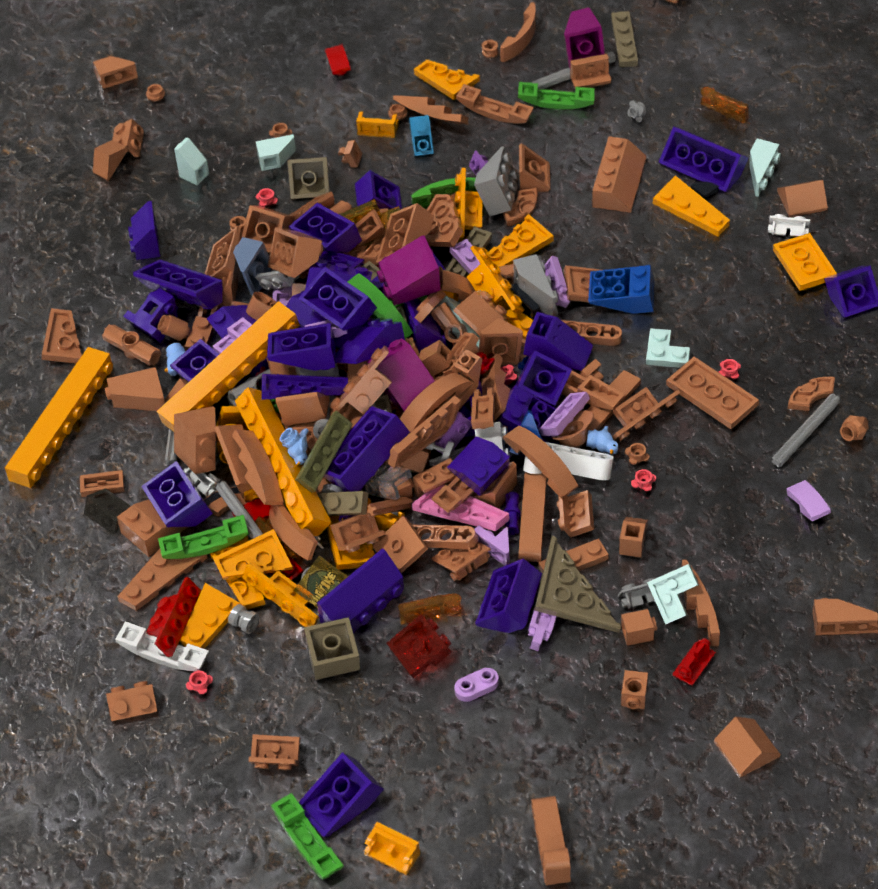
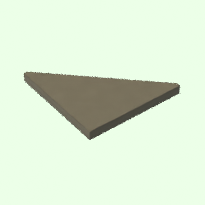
M552 536L534 611L620 633L621 625L614 620L611 611L592 590L593 587L585 576L581 575L575 567L574 561L566 550H563L558 544L557 538Z

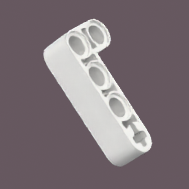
M545 442L560 457L572 475L598 480H609L611 478L613 456ZM525 456L523 470L530 474H541L542 472Z

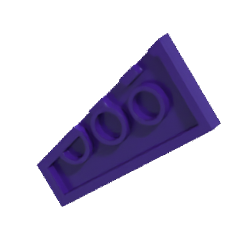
M262 374V400L312 392L340 396L344 393L343 389L348 383V377Z

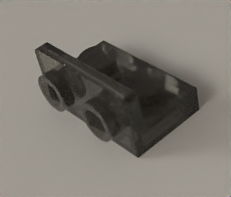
M105 488L87 495L84 514L110 533L115 534L119 526L117 516L131 506Z

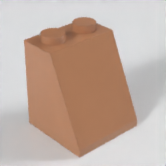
M214 406L174 414V453L195 474L215 470L216 431L214 427H216Z

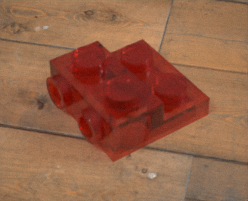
M422 614L386 643L413 678L431 663L436 666L452 653L449 648L452 643L443 633L439 635L436 631L439 629V626L432 618L427 620Z

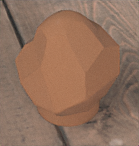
M852 415L847 417L840 428L842 438L846 441L863 440L869 429L867 418Z

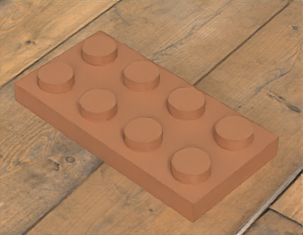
M695 356L666 380V386L674 391L679 389L681 396L730 429L736 426L759 405V399Z

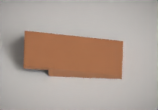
M239 226L213 244L204 273L223 280V303L217 305V307L230 306L231 302L236 299L240 268L233 251L242 239L241 227Z

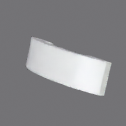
M128 622L123 624L115 639L118 644L147 660L185 671H200L209 654V651L187 644L186 647L177 645L173 656L168 658L154 644L157 637L146 634L145 628Z

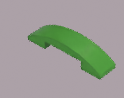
M519 82L518 98L543 108L578 109L594 104L595 88L576 87L575 92L538 89V83Z
M466 177L465 191L477 192L474 186L476 178ZM455 178L438 181L419 189L411 195L412 204L418 203L427 209L436 194H450L451 196L456 193L458 186H455Z
M358 273L347 281L367 295L375 304L377 309L372 314L374 318H379L380 321L392 319L393 322H402L404 337L409 338L413 335L411 328L399 311L368 279Z
M244 515L222 520L223 526L181 537L180 533L158 538L162 558L183 559L197 557L219 551L237 543L249 535Z
M292 793L271 805L276 817L297 850L322 880L343 868L341 861L331 847L328 848Z

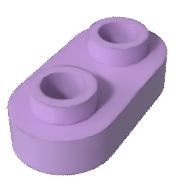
M482 668L460 678L455 683L456 697L461 701L469 702L494 691L499 684L497 672L491 668Z

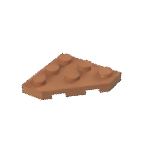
M436 194L427 208V211L433 214L434 218L432 228L425 238L429 247H455L463 233L454 199L450 194Z

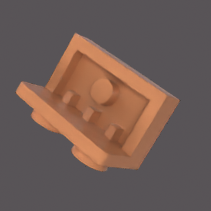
M602 54L570 61V78L574 88H589L611 83L608 55Z
M133 119L118 124L114 128L112 140L128 147L127 152H130L137 158L140 156L144 130Z
M451 458L413 476L414 493L418 498L443 484L446 485L452 482L457 477L447 469L448 465L452 462Z
M588 490L569 497L566 495L562 499L558 496L557 507L560 512L558 524L562 531H565L572 538L594 530L592 495Z
M367 513L366 515H354L330 525L338 550H347L348 553L359 550L361 544L367 543V545L376 543L380 541V536L385 535L384 530L378 529L374 516L372 517L371 514Z
M147 681L134 683V688L126 690L124 686L111 688V693L106 694L111 721L158 712L153 685H148Z
M253 734L251 757H249L248 762L255 764L254 768L269 769V765H278L280 770H292V766H299L301 738Z

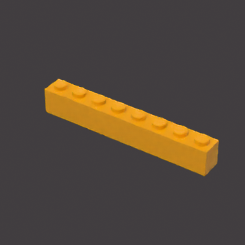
M278 301L157 410L162 423L174 432V414L211 407L219 402L222 396L234 388L256 365L266 359L268 333L296 329L300 326L296 314Z
M87 347L5 466L9 481L32 488L34 483L40 479L42 471L46 465L50 464L54 453L61 448L63 440L71 433L77 419L81 418L86 406L92 402L96 391L102 387L103 381L112 372L113 363L110 353Z
M247 387L235 400V403L248 429L255 433L272 464L282 498L290 515L300 529H309L313 536L318 537L332 522L316 491L311 493L295 480L303 465H296L294 459L288 454L287 448L280 442V436L285 429L270 399L262 400L261 390Z

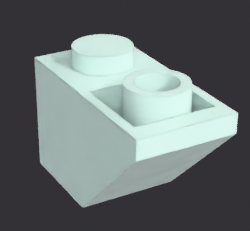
M293 134L256 141L257 154L262 171L280 168L296 151Z
M186 137L174 149L179 177L198 185L209 175L208 163L193 142Z

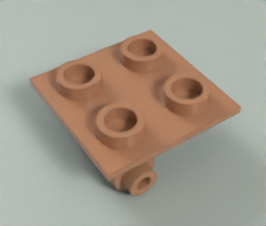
M477 542L474 547L468 549H442L431 560L451 570L450 577L454 581H460L468 573H472V569L476 570L488 562V558H490L488 551L491 549Z

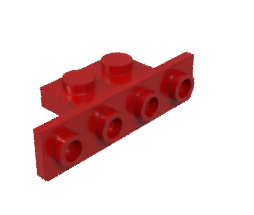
M189 577L184 578L177 594L164 597L158 602V608L150 619V625L146 631L147 634L157 637L154 644L168 658L173 656L201 593V589Z

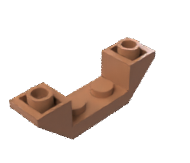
M467 349L453 365L462 377L470 380L472 383L471 386L457 397L461 400L458 411L474 393V390L477 389L482 365V358ZM451 395L450 397H448L441 405H439L433 412H431V413L426 417V419L429 418V417H430L434 412H436L440 407H442V406H443L447 401H449L454 395Z

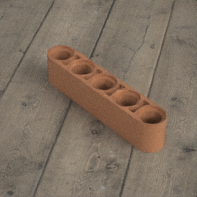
M525 472L519 560L524 558L527 562H540L542 560L547 477L543 473L530 474Z

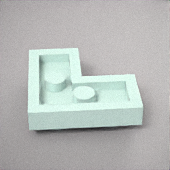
M650 328L646 365L681 368L689 361L690 347L669 346L671 330Z
M690 564L647 582L665 624L687 616L679 593L699 585Z

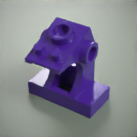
M158 288L148 294L147 299L136 314L127 310L123 317L130 324L161 343L165 336L158 330L159 320L166 314L178 317V307L175 304V297L172 293ZM158 306L154 313L150 315L149 312L154 307Z

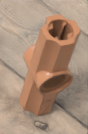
M446 302L436 307L430 313L445 333V338L453 345L457 343L464 332H467L466 326L460 323ZM454 327L460 331L459 338L454 337L452 334ZM477 345L475 349L472 351L473 353H477L479 351Z
M109 324L105 328L102 335L103 340L124 351L127 358H137L149 366H154L159 362L161 351L141 340L136 332H127L114 324Z

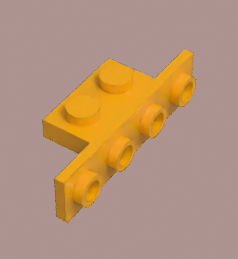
M461 168L460 173L456 174L455 186H458V191L455 193L454 201L458 203L457 212L463 229L458 243L464 239V229L482 228V200L478 192L465 191L466 168Z
M472 246L470 249L480 262V265L467 276V279L475 291H486L491 295V301L496 305L504 298L512 311L522 313L525 310L521 305L522 300L512 292L511 284L502 277L500 268L489 258L490 253L484 247Z
M250 563L246 566L243 579L250 586H254L267 599L275 602L285 613H289L297 619L302 626L308 627L317 624L319 616L306 607L312 600L305 590L280 571H277L272 577L268 578Z

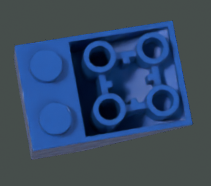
M651 265L590 271L589 304L632 314L654 312L655 281Z

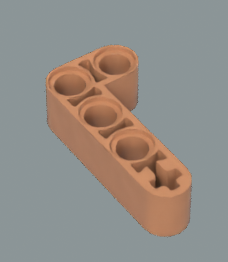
M556 797L531 799L545 885L570 882V859L568 849L565 848Z

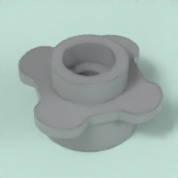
M635 100L629 102L630 108L627 114L630 118L632 117L637 122H641L643 120L642 117L646 114V108L643 103H636Z

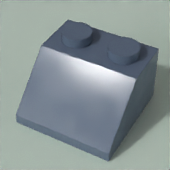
M242 237L235 246L233 253L250 294L253 296L254 292H259L262 288L259 284L260 282L255 278L256 275L271 272L272 268L268 267L269 255L264 243Z

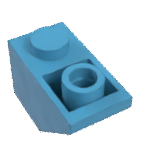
M429 115L410 117L409 126L414 156L434 154Z

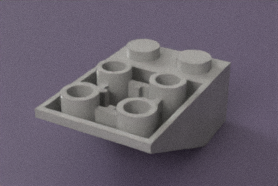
M504 146L477 173L474 183L489 216L512 209L513 202L515 201V192L517 191V183L520 179L518 170L514 169L512 165L511 155L506 152Z
M537 254L513 260L514 284L516 283L521 290L527 293L540 306L538 312L555 317L558 316V310L555 305L558 302L557 293L551 289V279L545 275L546 270L543 261H539Z

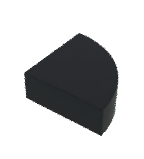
M698 182L692 184L691 188L706 200L718 192L719 186L710 182Z

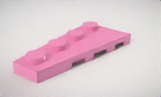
M444 484L425 493L412 503L413 511L473 526L479 525L482 528L497 531L509 521V513L471 496L450 513L446 512L431 500Z

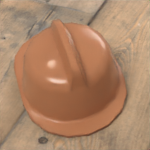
M588 410L579 411L574 420L564 428L563 433L552 438L558 440L560 445L579 448L587 441V427L592 422L594 414Z

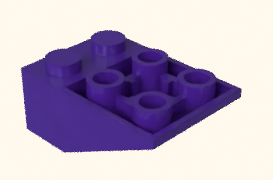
M537 312L526 336L523 355L530 356L535 350L571 369L582 371L587 364L593 345L558 317Z
M515 385L510 390L505 411L494 422H501L504 426H507L509 433L521 425L527 411L530 410L533 413L539 430L556 408ZM541 435L544 442L559 444V441L554 440L552 436Z

